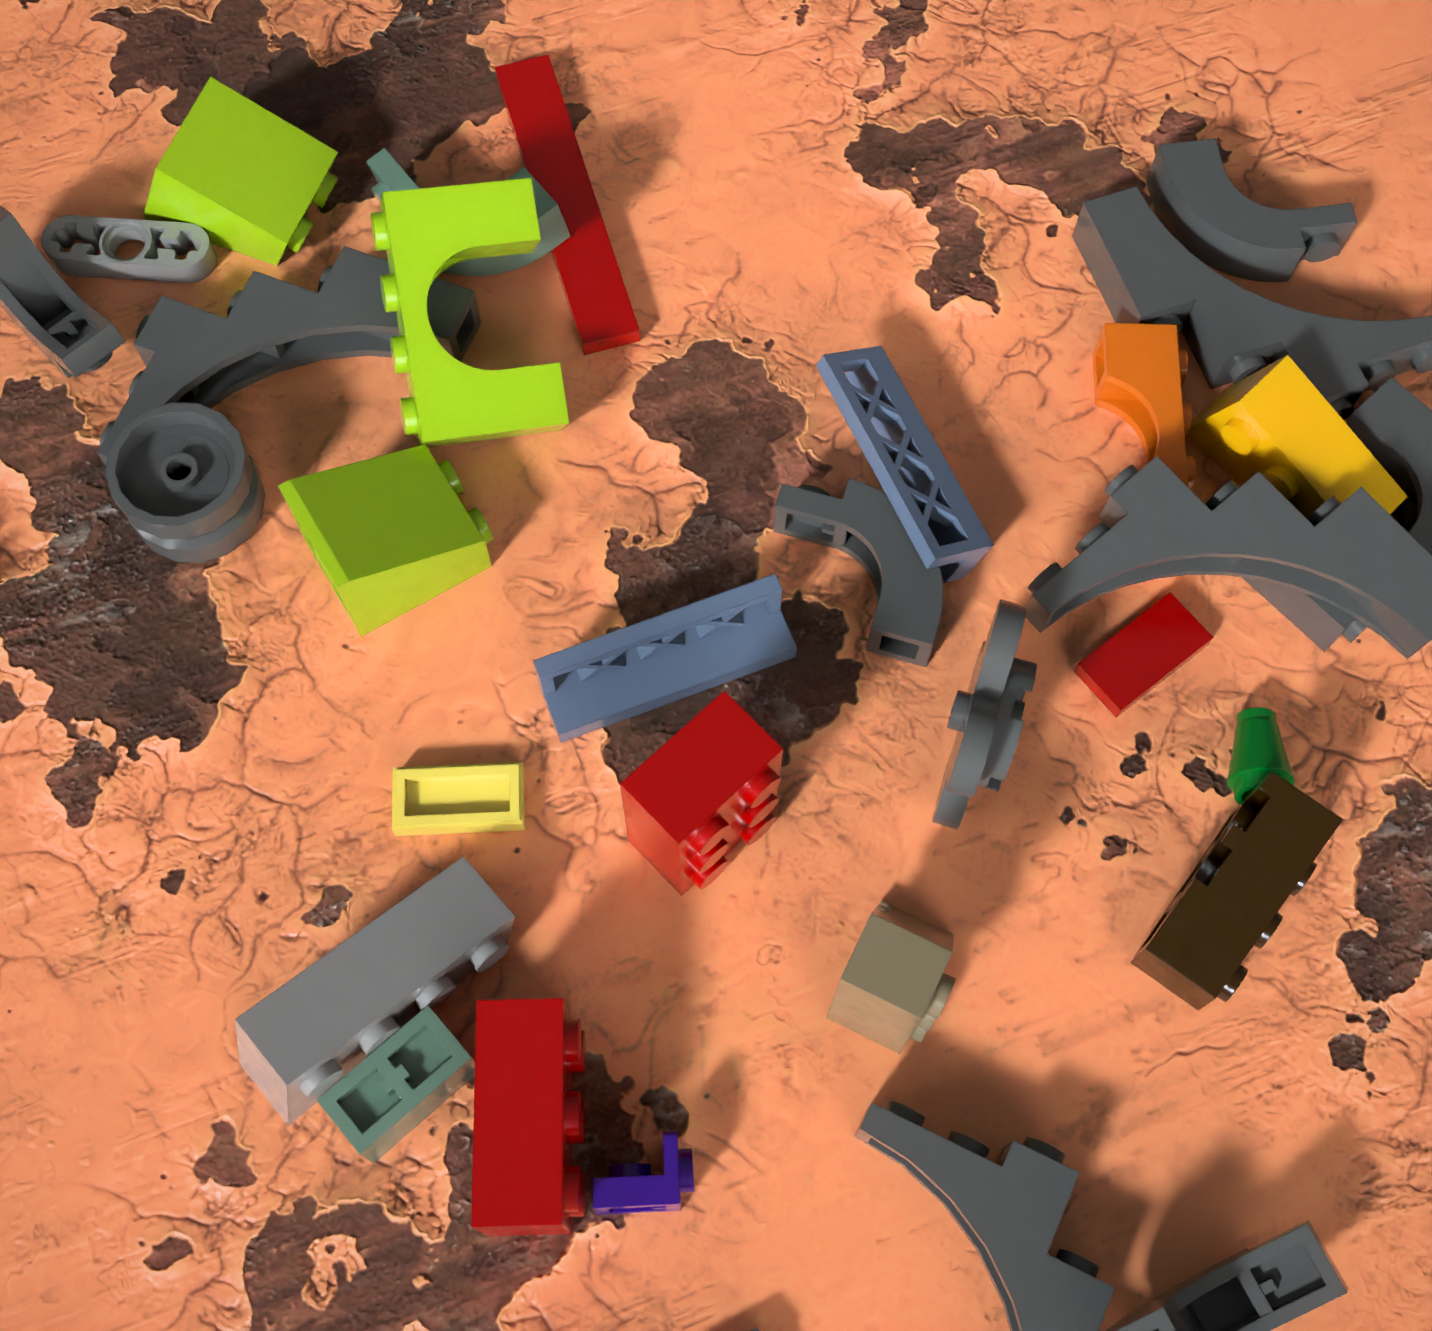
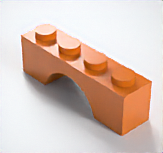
M1104 323L1092 354L1095 405L1120 416L1134 429L1143 445L1146 465L1158 456L1192 491L1196 477V463L1193 455H1186L1185 438L1188 437L1191 428L1192 409L1189 401H1182L1181 385L1184 384L1187 375L1188 356L1186 349L1178 348L1177 325Z

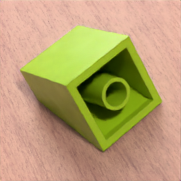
M210 76L155 168L143 218L154 221L196 224L206 231L212 244L278 266L287 248L298 253L314 223L306 219L305 216L312 203L323 208L339 178L329 171L338 152Z
M426 444L293 478L278 485L305 542L361 637L492 567L486 544L493 541L494 538L488 524L476 507L467 512L458 498V495L464 493V489L453 467L447 460L437 464Z

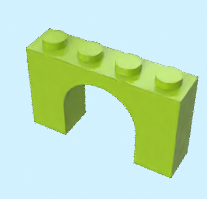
M524 178L383 192L379 206L380 212L370 213L375 250H386L390 274L380 275V284L385 312L396 311L400 336L390 337V347L395 374L406 373L409 397L400 398L401 418L405 435L416 434L417 446L426 444L427 448L554 432L566 427L569 424L560 362L500 370H484L468 366L455 359L441 346L432 331L427 313L429 288L434 280L450 266L470 259L533 253L541 237L532 179Z

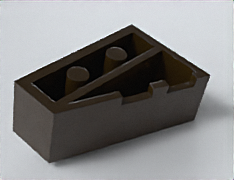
M1271 771L1232 811L1130 963L1198 1011L1217 997L1223 1002H1227L1248 972V969L1241 965L1242 961L1254 945L1261 949L1273 935L1283 919V916L1278 913L1279 909L1290 894L1295 896L1309 880L1317 867V863L1314 862L1315 858L1343 819Z

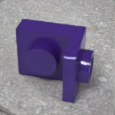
M663 1131L665 1175H651V1165L645 1163L609 1166L608 1178H593V1209L596 1214L611 1215L681 1211L680 1193L694 1192L692 1148L678 1149L677 1131Z

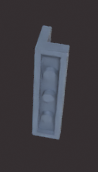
M882 346L824 354L816 367L926 569L940 566L945 583L964 578L994 544Z
M776 574L533 660L539 687L560 742L563 743L795 658L797 646L781 612L783 590Z

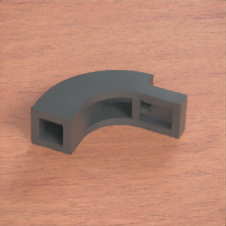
M1216 138L1159 144L1146 179L1155 211L1165 228L1191 254L1206 265L1242 279L1259 282H1288L1300 260L1306 259L1309 262H1321L1333 256H1338L1357 224L1352 203L1286 210L1270 208L1250 200L1229 180L1223 166Z
M0 205V306L36 347L66 377L74 376L77 378L84 372H92L99 369L110 360L113 350L123 344L125 340L109 320L86 304L67 285L41 254L12 213Z
M850 478L848 479L843 499L831 497L828 492L816 486L801 485L794 487L782 483L775 504L773 532L838 549L858 561L869 574L876 591L877 608L871 625L866 651L926 667L943 607L940 566L926 569L887 495L872 486Z
M1307 1220L1249 1250L1246 1248L1192 1276L1137 1308L1106 1331H1271L1347 1294L1349 1288L1312 1224Z

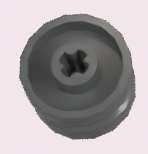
M171 402L144 411L126 424L109 448L105 475L111 496L121 511L127 516L136 533L157 554L175 562L203 563L228 555L250 538L262 518L265 490L259 471L252 457L248 454L239 431L220 412L199 403Z

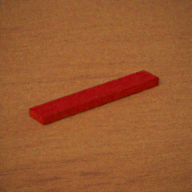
M549 55L495 67L497 82L524 167L558 204L571 236L554 248L551 253L583 354L588 355L640 341V330Z

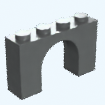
M1391 377L1350 415L1346 424L1408 496L1397 507L1400 525L1432 555V410ZM1243 578L1324 652L1341 636L1352 643L1368 628L1353 616L1323 600L1289 587L1257 579Z

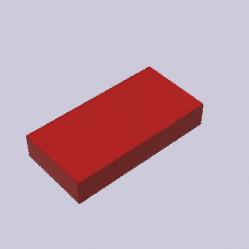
M1169 592L1080 661L1074 672L1117 718L1207 647L1214 637Z

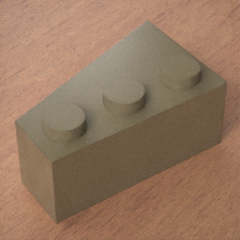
M881 900L877 908L872 911L840 978L826 1018L898 1054L901 1053L910 1038L921 1043L926 1032L930 1031L935 1019L939 1018L956 981V978L943 973L953 953L954 934Z

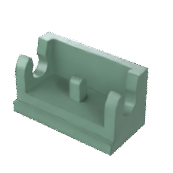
M427 1005L321 1095L317 1101L357 1152L375 1163L475 1076V1061Z

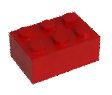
M723 691L620 783L628 841L681 896L694 884L700 890L706 888L725 870L729 863L725 856L742 840L747 845H752L774 824L776 817L772 812L776 809V804L779 801L777 794L778 786L782 780L780 771L783 748Z
M563 998L476 1000L471 1227L487 1236L572 1234V1217L585 1216V1174L580 1171V1166H573V1144L585 1143V1101L581 1100L580 1091H573V1073L585 1072V1031L581 1030L580 1018H571Z

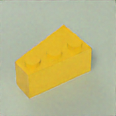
M1289 355L1226 388L1191 421L1188 437H1186V439L1241 485L1259 471L1306 519L1333 495L1343 503L1360 487L1389 514L1408 497Z

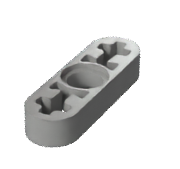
M67 215L49 223L43 231L41 238L42 246L54 267L59 272L69 276L195 283L208 277L214 270L217 262L215 250L206 231L193 223ZM81 239L83 243L74 244V241ZM128 240H140L145 243L143 250L136 257L120 259L115 256L117 248ZM162 244L164 248H159L158 245ZM188 247L196 248L197 251L188 252L186 259H178L177 255H185ZM62 248H71V251L64 252ZM95 250H100L101 254L97 255Z

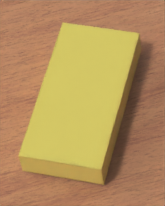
M523 762L393 767L392 831L395 836L525 830V768Z

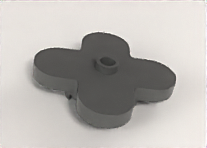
M1003 599L999 600L987 639L983 641L968 690L967 692L958 690L956 693L947 728L956 730L957 734L932 817L933 823L958 830L969 797H974L977 787L980 786L998 792L1001 781H1004L1007 776L1024 723L1021 720L1025 707V702L1022 699L1025 691L1032 692L1037 670L1036 663L1014 657L1021 636L1027 606Z

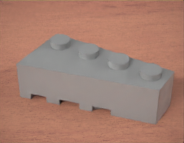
M463 856L235 1019L240 1065L285 1123L290 1126L315 1105L321 1095L427 1005L434 1010L451 996L456 989V985L476 969L478 973H481L498 962L510 947L507 942L510 938L515 916Z

